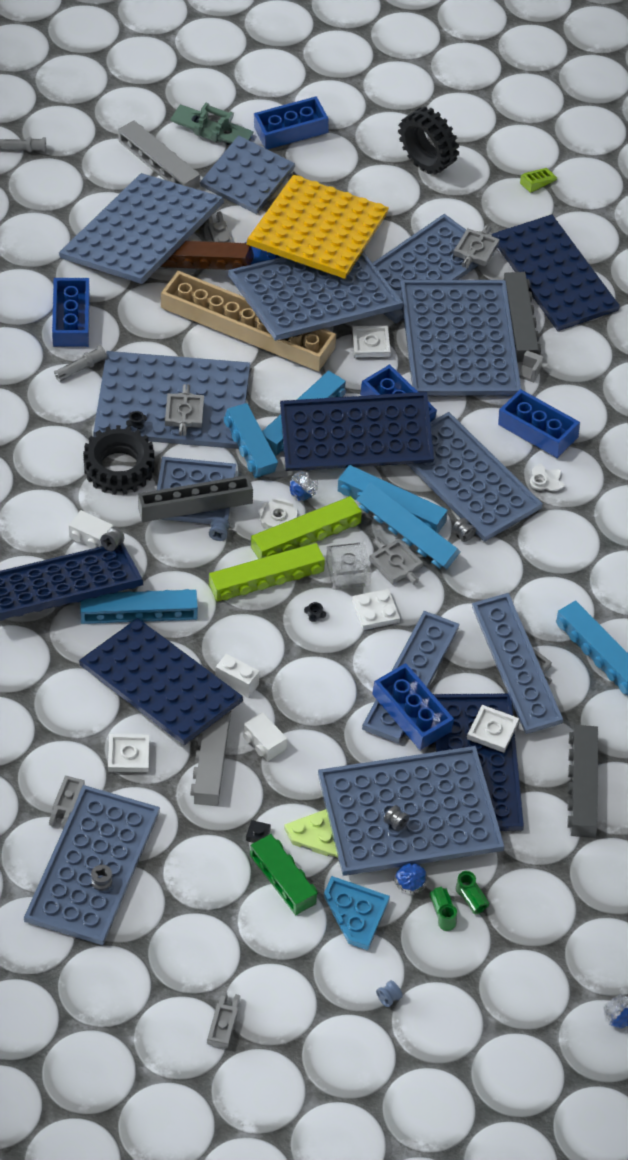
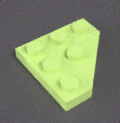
M326 809L284 824V829L293 845L310 848L313 852L325 856L329 854L338 857Z

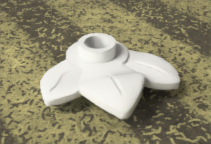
M541 463L532 469L530 486L535 490L558 491L565 484L559 481V469L546 470Z

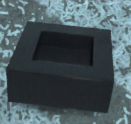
M251 820L246 841L255 843L268 836L271 824Z

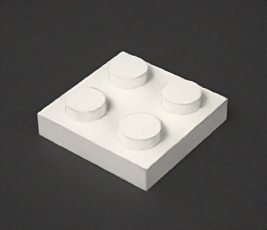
M352 326L354 357H390L388 326Z
M389 589L352 596V603L362 630L400 623V617Z
M482 705L469 730L467 739L505 752L518 725L519 718Z
M109 734L108 772H149V735Z

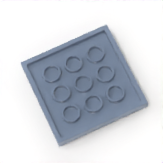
M238 135L200 181V185L258 214L293 171L295 163Z
M162 457L157 490L233 478L236 473V464ZM230 507L165 518L163 520L211 524L212 519L216 517L229 520Z

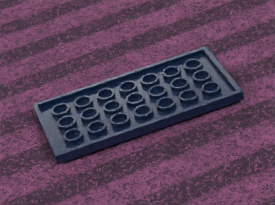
M553 214L491 235L494 238L500 239L497 248L515 272H525L526 279L530 281V289L528 291L532 293V297L557 331L619 311L620 305Z
M427 392L280 401L285 471L347 468L349 465L365 467L434 462Z
M123 543L118 545L114 551H109L101 546L1 570L0 621L15 616L20 617L31 612H40L52 607H60L68 603H77L89 598H98L105 594H114L126 589H135L143 585V579Z
M139 618L79 660L80 666L183 745H186L243 702V696Z
M433 694L454 718L452 732L435 741L436 752L476 746L500 831H523L524 823L515 731L505 752L467 739L469 730L482 705L513 716L512 701L509 694Z

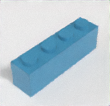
M245 403L228 408L224 417V423L226 427H229L233 441L237 442L240 454L247 462L248 470L253 473L255 478L275 472L278 461L249 405Z

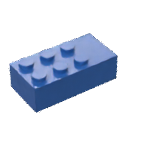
M317 96L254 113V128L264 148L267 150L329 133L328 116Z
M54 278L53 347H89V278Z
M389 364L362 380L360 395L416 393L418 391ZM428 402L431 422L436 419L437 409Z
M522 389L499 409V426L556 458L579 437L580 422Z
M406 663L374 681L372 695L419 750L452 732L454 718Z

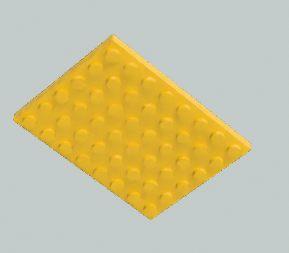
M293 175L249 235L246 244L346 279L388 214L389 207L381 203L369 201L363 197L354 196L349 192L337 190L331 186L322 185L317 181Z

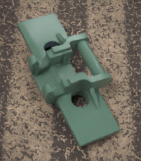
M207 102L203 105L201 111L180 104L170 121L192 129L194 134L215 142L224 141L232 144L238 135L250 140L254 133L252 130L231 123L234 112L223 111L210 106ZM212 113L221 118L217 123L208 119V114ZM223 131H230L231 133L225 134Z

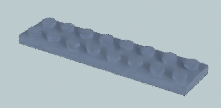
M509 593L472 603L474 614L525 734L562 724V715Z
M423 611L392 671L406 663L428 688L460 624ZM376 699L362 725V730L399 744L404 731Z

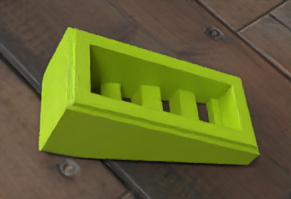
M543 168L522 174L520 184L532 193L556 181L557 177L548 168Z

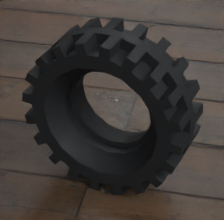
M424 106L416 109L401 120L402 122L398 125L400 127L398 133L401 135L399 141L403 142L404 146L402 148L407 151V157L413 159L415 166L419 165L420 170H426L427 174L433 173L435 175L458 159L459 151L457 149L459 144L456 143L457 136L453 135V128L447 125L446 118L442 119L439 112L434 113L433 108L427 109ZM425 133L430 137V139L434 143V146L429 142Z
M116 425V429L111 430L110 426L105 427V432L102 433L98 430L96 437H89V444L85 443V451H83L84 473L87 474L89 482L93 481V487H102V492L104 493L107 490H111L112 495H116L117 491H123V495H125L127 490L138 491L139 485L145 487L146 480L150 481L152 479V473L155 470L153 443L149 442L147 435L141 436L140 430L137 429L133 432L130 426H127L126 429H121V425ZM114 453H124L135 458L136 465L126 471H112L102 465V461Z

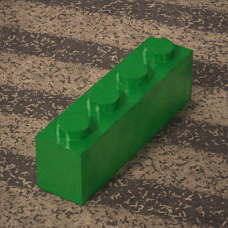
M270 834L250 845L251 858L295 916L316 905L318 895L316 887L306 880L303 870L298 869L293 857L283 850L280 840H276Z

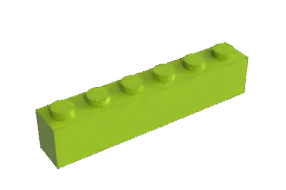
M349 496L252 535L251 549L257 558L261 559L307 546L333 534H338L350 527L357 526L361 523L362 511L353 498Z
M317 543L211 572L209 573V586L217 602L229 600L236 596L246 595L250 592L264 590L271 586L281 585L285 582L299 580L306 576L324 572L325 559Z

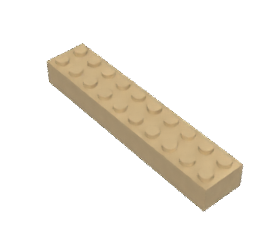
M181 271L176 272L161 292V308L318 372L335 349L336 334L325 329L275 341L243 296Z

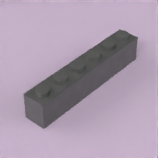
M525 272L504 273L503 280L506 281L517 363H522L526 351L540 355L541 345L537 343L539 333L535 331L537 323L536 318H533L534 305L530 303L532 302V293L528 291L530 289V281L526 279Z
M249 475L138 493V510L142 522L253 504V487Z
M574 725L573 732H569L568 741L569 744H572V749H569L568 761H572V765L568 767V777L572 778L571 782H568V794H571V799H568L567 810L571 811V816H568L567 828H571V836L595 838L598 808V726Z

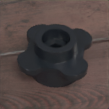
M133 411L130 413L126 425L142 429L144 422L147 421V416L140 411Z
M318 602L310 603L304 608V612L308 614L309 621L311 622L326 617L323 606Z

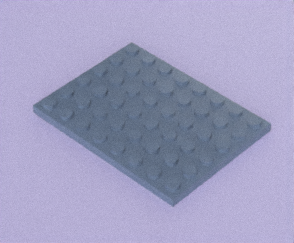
M141 173L59 252V256L62 259L143 284L224 203V199L222 196Z
M364 251L346 279L284 257L231 269L228 272L232 282L275 341L403 308L401 299Z
M505 280L400 281L411 383L418 392H427V396L515 395L521 389Z
M106 351L107 359H105L93 437H96L98 430L103 433L106 431L105 427L109 426L111 430L116 429V425H121V429H126V421L129 420L130 413L140 411L147 416V421L144 422V427L138 430L141 431V436H148L149 442L239 449L237 442H234L229 427H226L224 423V417L228 408L246 403L250 362ZM186 384L187 390V384H189L191 394L204 395L202 428L187 427L186 436H183V431L182 436H180L179 427L165 426L167 393H182L183 385ZM131 426V431L135 432L137 428Z
M476 746L318 770V778L342 876L398 868L409 863L423 864L504 851V843ZM394 805H397L402 813L406 812L409 815L407 824L400 831H395L391 824L384 822L386 813Z

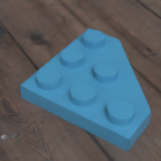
M331 876L324 892V898L348 944L368 950L389 903L390 896Z

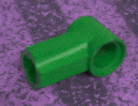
M462 871L457 878L456 892L464 898L473 914H479L488 908L490 903L477 885L476 876L470 871Z
M437 887L430 892V899L438 917V926L442 930L451 931L457 924V909L452 904L447 888Z

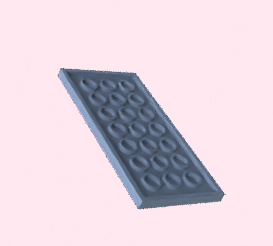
M446 214L441 215L373 262L374 266L401 301V280H459L479 266V264L471 262L469 267L465 269L462 267L465 259L454 256V249L466 232V229ZM403 308L383 313L394 323L404 319Z
M450 412L430 422L434 462L407 464L460 518H466L469 521V525H473L476 528L475 533L484 542L542 509L543 503Z
M83 785L73 811L68 817L25 913L24 922L103 945L157 820L160 807ZM97 865H106L112 871V886L106 891H98L92 886L91 872Z

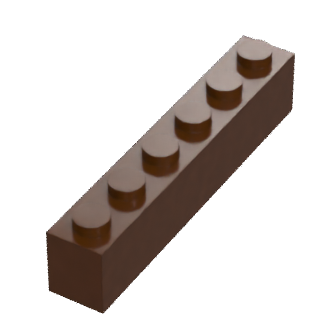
M185 241L160 267L231 270L251 265L254 254L252 247L246 243Z

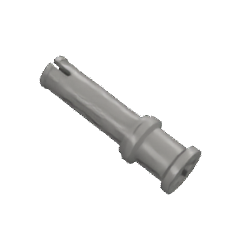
M31 137L27 139H0V149L26 150L28 152L42 151L46 153V137L42 139H32Z
M99 345L97 349L89 353L85 352L82 358L55 370L54 374H57L55 377L58 381H61L86 367L92 368L94 364L102 360L105 361L107 354L104 348Z

